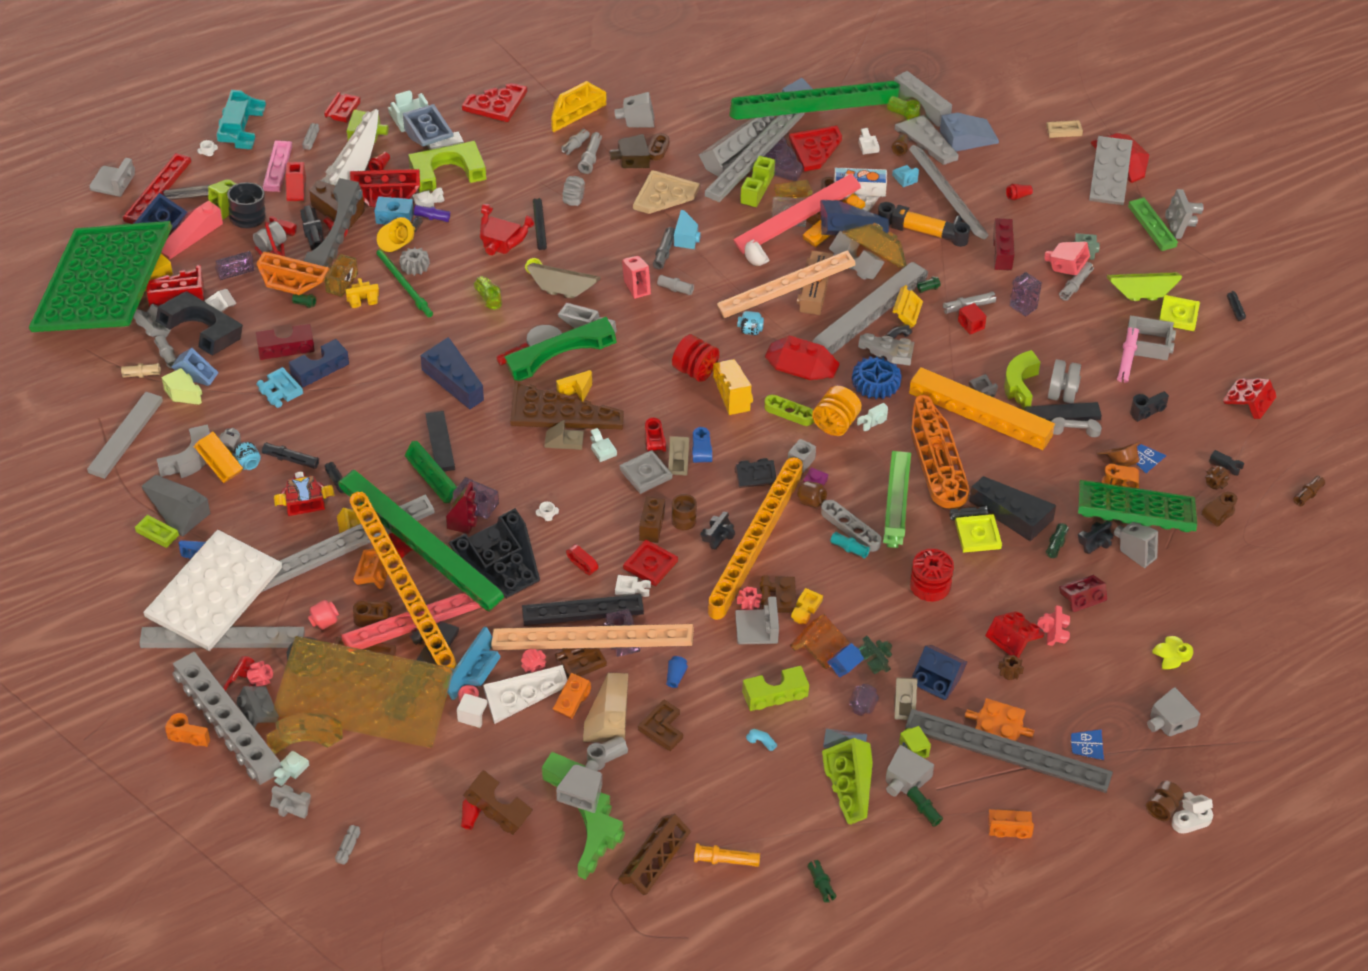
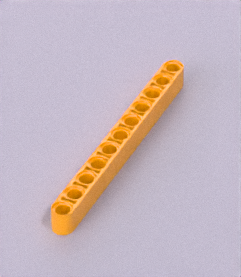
M789 458L785 462L708 600V615L712 619H722L726 615L799 484L803 465L800 459Z
M363 492L354 493L350 497V504L439 670L445 675H450L457 666V662L368 497ZM381 533L379 536L374 537L375 534ZM389 548V551L385 553L382 552L384 549ZM398 564L397 567L391 568L392 565ZM407 580L404 584H399L400 581ZM410 596H415L413 600H407ZM419 612H424L423 615H421V616H416L417 613H419ZM433 628L432 631L425 632L426 629ZM442 644L440 648L434 649L435 645ZM446 660L451 661L448 665H442Z

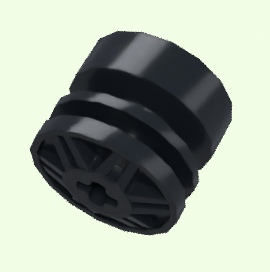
M243 182L233 185L228 190L229 219L233 225L240 228H254L265 221V193L260 185Z

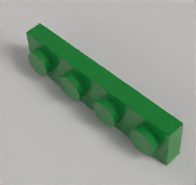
M411 441L404 456L444 503H451L458 487L418 441Z

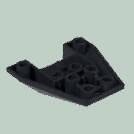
M516 508L499 516L497 523L470 537L465 533L448 543L457 555L493 583L506 599L540 581L526 523Z

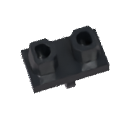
M723 512L720 517L713 516L710 519L711 529H703L700 533L702 540L708 542L711 549L716 550L723 540L733 539L735 536L734 525L728 519V512Z
M1108 520L1102 524L1096 522L1092 525L1090 532L1082 531L1078 534L1079 543L1084 545L1085 553L1090 554L1099 547L1107 549L1112 545L1111 539L1114 538L1111 532L1112 522Z

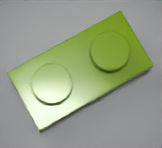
M146 515L135 526L138 534L165 548L179 536L178 530L149 515Z

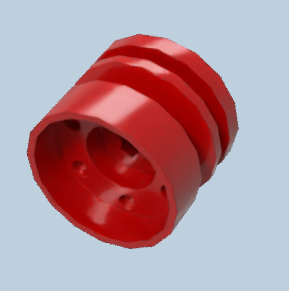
M689 334L677 345L672 357V366L676 370L688 374L689 377L694 378L696 381L703 382L712 374L713 363H718L720 351L717 347L711 346V344L706 342L704 343L702 339Z
M925 549L915 555L910 577V589L915 596L925 601L936 602L944 599L949 594L954 571V561L950 555L939 549Z

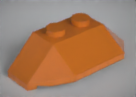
M263 252L256 263L266 287L296 295H301L321 284L330 271L328 267L268 252Z

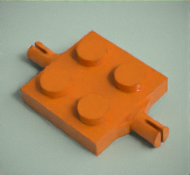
M986 698L984 706L979 713L968 709L965 713V718L976 720L975 729L1016 741L1020 735L1033 738L1035 730L1023 727L1026 710Z

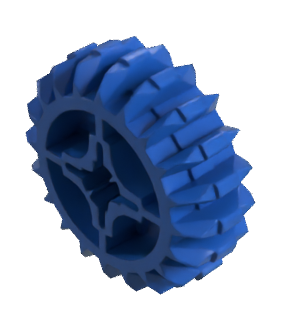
M869 356L868 360L863 358L861 362H857L851 379L856 392H861L862 396L867 395L868 399L874 397L875 400L880 397L884 400L885 396L890 398L892 394H896L900 387L902 376L900 368H897V364L886 361L885 357L880 359L878 356L876 358Z

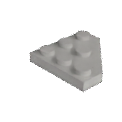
M866 333L860 335L858 347L861 349H866L867 347L870 349V353L878 357H883L884 355L887 361L891 363L911 365L914 342L907 338L897 340L890 336L875 337L873 334Z

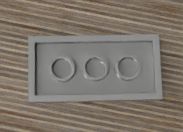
M1098 136L1089 201L1124 205L1132 140Z

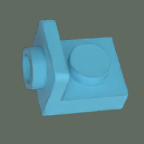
M908 165L893 170L892 176L902 187L918 182V168L911 169Z

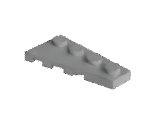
M924 115L895 124V130L898 133L906 134L908 140L912 139L915 141L919 148L926 149L930 156L943 165L958 160L959 155Z

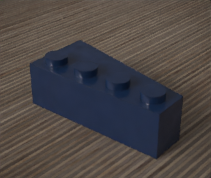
M449 337L420 355L422 371L468 409H472L484 401L483 384Z

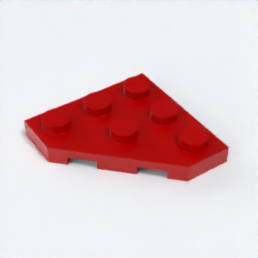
M510 83L506 84L505 88H492L485 90L484 94L477 96L475 94L468 95L462 104V111L509 122L526 95L527 87Z
M837 125L789 134L790 143L804 172L821 169L842 142V134Z

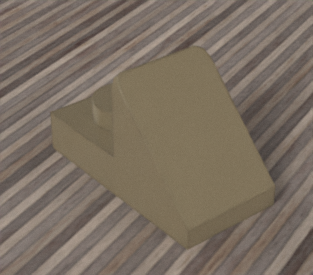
M565 420L546 431L544 446L545 448L582 450L584 431L565 430Z
M670 436L669 471L672 475L688 474L689 437Z
M896 677L894 719L908 720L911 709L916 710L917 678Z

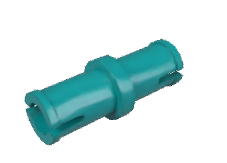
M836 531L831 536L830 542L844 548L848 553L852 552L865 559L870 552V547L856 542L855 538H848Z

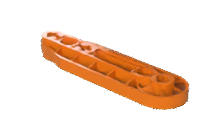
M920 395L915 399L913 406L911 436L930 496L941 507L952 509L961 507L969 497V484L949 424L934 406L931 398L926 395ZM914 427H917L919 432L915 433ZM948 437L949 442H945L944 438ZM918 441H922L924 446L920 447ZM949 451H953L954 456H950ZM923 455H927L928 460L924 461ZM954 465H957L959 470H955ZM927 469H931L933 474L929 475ZM959 490L966 492L963 498L958 497Z

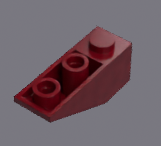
M469 482L453 501L446 515L447 529L469 534L472 527L476 526L477 516H475L477 505L474 503L476 492L473 490V482Z

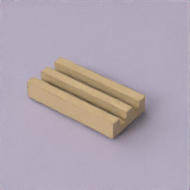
M1079 120L1047 122L1046 124L1049 138L1082 136L1083 134Z

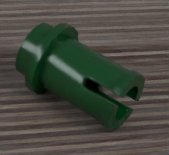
M934 276L931 279L917 282L919 293L931 289L937 290L941 286L939 278Z
M293 294L292 303L311 308L315 307L317 299L313 294Z

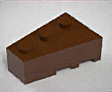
M317 180L309 190L311 206L324 216L328 215L335 222L338 210V202L333 194L335 185ZM363 195L361 200L357 202L356 212L350 219L348 230L365 211Z

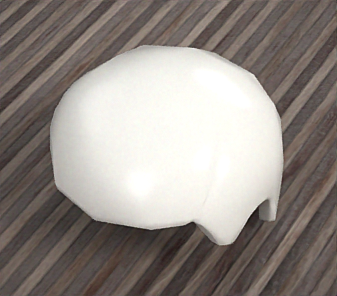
M751 240L745 245L747 260L755 266L767 263L769 258L758 242Z

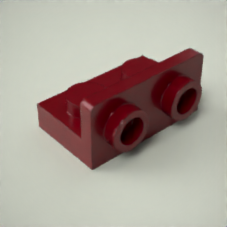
M1095 575L1059 586L1060 594L1070 601L1071 611L1073 612L1107 601L1106 583Z

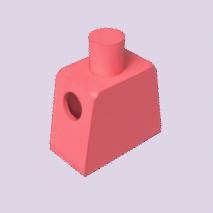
M1087 242L1059 243L1054 251H1046L1044 258L1045 261L1051 262L1052 269L1055 272L1078 275L1090 258Z
M640 256L625 258L622 261L623 278L633 298L650 295L649 266Z

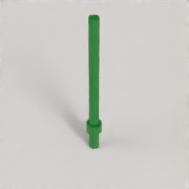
M381 249L377 250V256L412 297L417 308L423 311L428 318L432 317L433 312L428 307L426 300L417 294Z

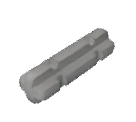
M310 124L302 143L303 149L310 150L312 148V144L319 131L318 124Z
M349 826L348 834L345 835L339 847L340 851L335 856L337 863L342 865L347 863L348 855L351 854L356 843L355 839L361 833L358 826Z

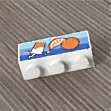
M835 168L834 183L852 174L861 184V189L853 194L859 196H886L887 170Z

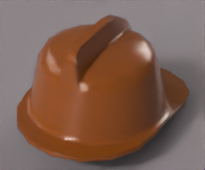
M1141 442L1096 452V454H1107L1113 464L1128 467L1140 461L1137 444Z

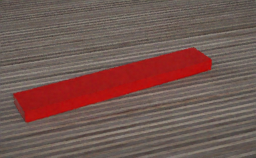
M175 153L124 214L123 221L134 224L159 193L164 196V190H168L191 163V157Z

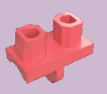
M1057 605L1055 612L1051 614L1045 613L1043 617L1038 619V626L1043 629V632L1047 633V645L1053 646L1055 642L1065 644L1070 638V632L1062 629H1066L1070 623V616L1062 613V607Z

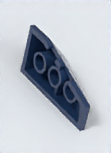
M159 193L134 224L170 221L173 229L178 226L188 212Z

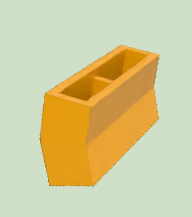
M214 432L200 439L194 445L197 452L223 483L229 481L242 471L243 467Z

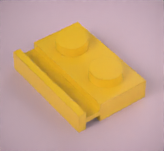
M905 285L900 288L892 312L897 313L898 318L911 328L916 324L923 301L912 290L909 291L907 289L908 286Z

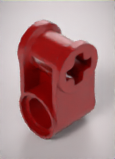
M655 417L648 418L645 421L646 452L651 450L666 452V440L663 434L661 420Z

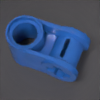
M698 427L693 431V463L712 462L710 432L705 427Z

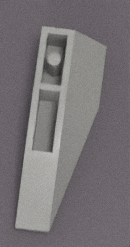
M774 116L752 118L700 153L699 156L706 170L719 177L775 120Z

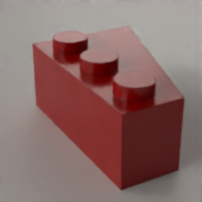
M201 265L195 266L196 269L185 272V270L179 271V275L172 277L166 275L150 280L147 284L149 307L152 304L160 306L185 291L205 302Z

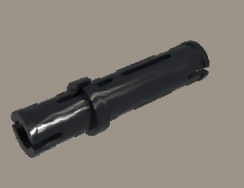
M266 442L262 447V454L277 457L280 461L287 460L313 469H317L319 465L318 457L287 449L283 445L276 446Z

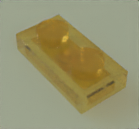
M808 179L775 184L774 187L779 201L812 196V189Z

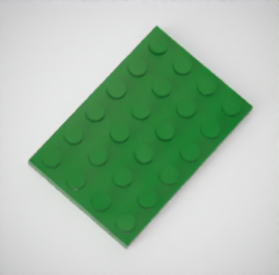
M1080 480L1078 514L1084 517L1097 516L1104 520L1117 519L1123 523L1137 522L1143 526L1156 525L1163 529L1176 528L1182 532H1191L1197 529L1195 497Z

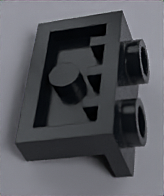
M768 458L759 459L757 462L752 463L748 460L740 461L734 468L739 488L771 485L776 480L774 460H768Z

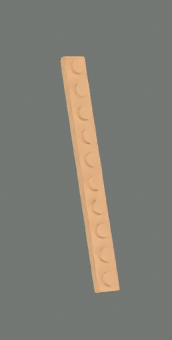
M693 624L503 628L494 629L491 646L493 650L692 646L694 627Z

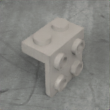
M125 158L119 168L102 166L91 182L90 190L121 197L135 175L132 159Z

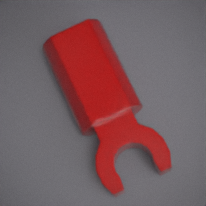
M274 216L269 217L270 223L274 221L279 223L286 235L294 236L297 232L296 224L281 219L277 220Z

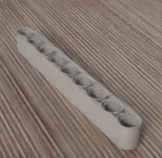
M915 262L909 263L820 333L813 340V343L823 345L831 354H834L892 308L896 303L901 287L907 285V289L913 291L917 288V282L925 281L928 271Z

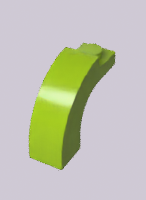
M1032 350L1019 354L1009 363L1004 383L1007 398H1015L1016 402L1024 410L1025 407L1031 406L1033 395L1023 381L1038 375L1041 363Z

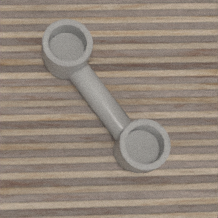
M1057 417L1051 420V422L1055 423L1053 432L1055 435L1061 434L1064 427L1084 428L1090 437H1098L1102 430L1101 425L1093 419L1077 421Z

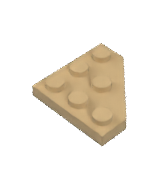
M651 170L633 204V209L650 214L692 201L700 189V183Z

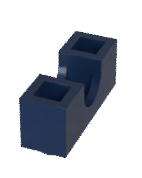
M337 339L320 346L322 358L319 360H310L304 354L289 362L290 374L302 388L349 365L348 351Z

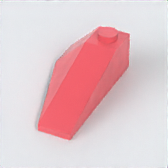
M207 201L188 212L178 226L169 234L161 254L170 260L221 226L223 221L220 208Z

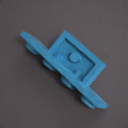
M483 627L443 684L453 700L457 698L461 687L465 685L481 686L501 658L498 651H489L492 647L493 637L487 627Z

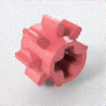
M747 586L743 591L739 590L737 604H741L742 610H754L760 607L762 594H757V588Z
M528 649L523 653L520 660L523 663L521 667L526 673L528 671L531 673L541 671L545 667L546 656L541 650L537 652L536 649Z
M264 661L251 664V669L247 672L249 682L256 684V686L270 684L269 679L273 677L271 666L268 664L264 665Z

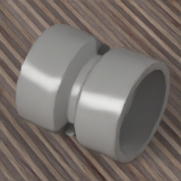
M275 221L270 223L269 228L275 246H278L286 241V233L279 223ZM262 228L253 234L254 243L262 252L272 250L266 228Z

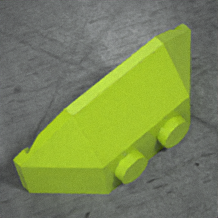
M1178 272L1107 275V279L1130 301H1140V298L1158 300V297H1164L1182 279V275Z

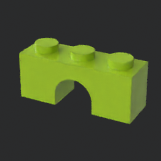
M758 156L753 166L752 177H747L741 187L742 204L753 207L758 206L774 177V159Z
M802 666L782 670L781 684L777 686L767 684L763 675L744 679L742 693L750 711L761 710L765 707L781 705L785 702L808 697L809 683Z

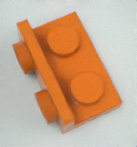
M374 548L363 550L353 581L357 585L374 582L379 589H382L388 573Z
M989 809V836L1017 837L1020 839L1032 838L1034 829L1032 812Z

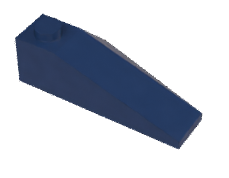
M838 200L820 201L822 235H838L839 231L853 236H889V220L887 218Z

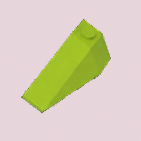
M852 738L822 751L824 771L832 781L833 785L831 787L837 793L841 810L847 823L850 825L867 819L873 764L870 743Z

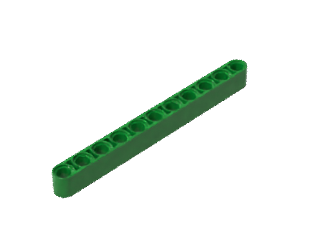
M895 81L734 97L731 99L729 116L733 119L741 120L896 103L898 101L900 84Z
M351 470L338 482L339 487L349 497L356 492L365 493L378 518L386 528L483 609L490 612L504 599L503 593L493 583L356 470Z

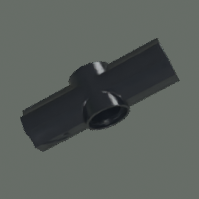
M308 205L300 210L303 221L305 238L308 239L310 249L315 250L324 241L323 230L315 208Z

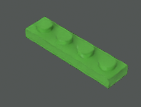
M1145 198L1129 201L1128 207L1161 251L1177 247L1178 241Z

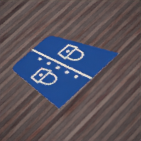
M1140 444L1137 446L1140 461L1136 464L1147 473L1167 455Z
M1102 730L1071 734L1072 752L1074 754L1104 760Z

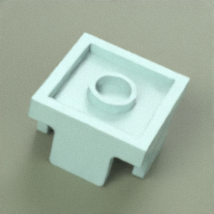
M410 90L396 94V104L391 102V107H388L389 114L401 132L405 131L403 113L428 106V102L422 93L418 94L419 98L412 100V92Z

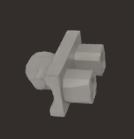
M285 784L281 788L274 786L272 788L270 806L278 808V814L282 817H285L287 813H291L305 818L308 814L311 795L304 791L300 794L293 793L292 787Z

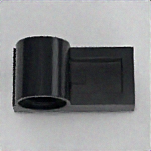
M1165 391L1151 398L1144 394L1135 395L1130 410L1132 418L1138 422L1149 418L1157 412H1162L1167 407L1169 395Z

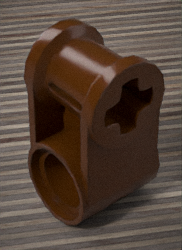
M1224 492L1215 500L1209 502L1202 510L1201 515L1218 527L1235 513L1234 505L1237 503L1238 498L1232 492Z
M384 601L356 602L353 605L355 625L365 627L380 622L381 619H388L392 611V605Z

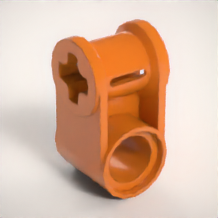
M1109 464L1105 467V476L1102 478L1101 483L1110 484L1112 479L1113 485L1139 488V470L1137 468Z

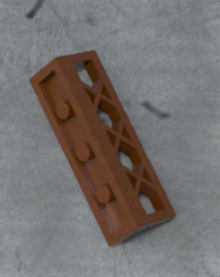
M676 814L663 816L618 880L623 885L632 883L643 895H647L691 833V830ZM676 825L683 832L679 838H674V828ZM665 841H669L670 851L668 854H663V843ZM653 857H658L659 867L656 870H652L651 860ZM642 873H647V884L645 886L638 880Z

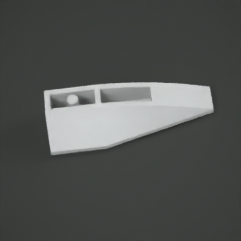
M377 109L364 114L362 122L356 128L334 163L326 170L327 174L321 181L336 186L339 178L350 180V171L365 170L376 136L379 112Z

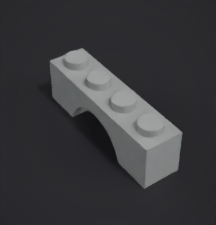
M905 71L895 77V82L900 84L898 97L904 101L911 97L917 99L922 104L927 119L939 127L941 125L942 115L951 114L952 104L910 72Z

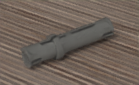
M672 227L665 229L660 247L655 252L656 257L653 267L656 269H663L665 261L669 258V250L675 229Z

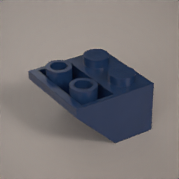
M927 645L924 647L911 678H917V687L947 700L960 681L967 661L934 645Z

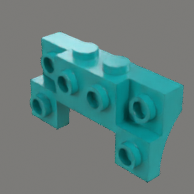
M231 90L226 107H223L222 118L219 119L218 142L235 143V148L252 149L256 139L255 133L245 132L244 130L249 115L263 116L266 101L250 97L241 90Z

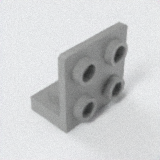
M768 597V605H764L763 610L735 611L738 644L778 643L779 624L776 597Z

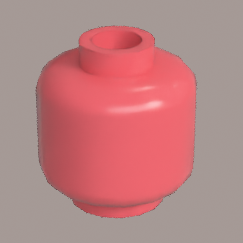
M323 600L310 608L311 615L308 616V619L313 627L318 626L323 630L337 622L339 612L332 601Z

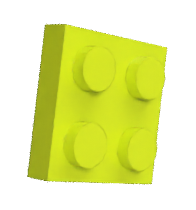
M1165 295L1159 320L1174 322V328L1195 331L1200 302Z
M994 514L956 518L955 524L963 553L1001 549L1002 542Z

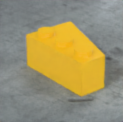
M735 359L713 363V377L728 414L732 415L750 411L751 403H753L752 385Z

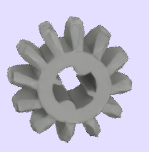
M569 176L566 179L562 193L564 203L572 206H578L581 203L585 189L583 178Z
M414 247V249L407 248V251H402L399 262L403 272H406L407 275L413 274L415 276L416 274L422 275V272H427L430 259L427 251Z

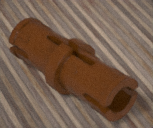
M1315 476L1309 484H1305L1302 487L1303 489L1293 498L1294 503L1298 505L1302 501L1299 506H1303L1310 498H1314L1317 491L1325 485L1324 478Z

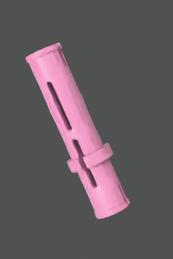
M1128 328L1126 342L1123 343L1122 348L1124 351L1117 377L1119 382H1122L1123 375L1124 383L1129 382L1134 351L1137 350L1136 342L1139 330L1134 328V332L1132 331L1133 328Z

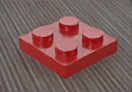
M645 540L623 564V569L642 580L651 581V585L656 587L676 565L678 556Z

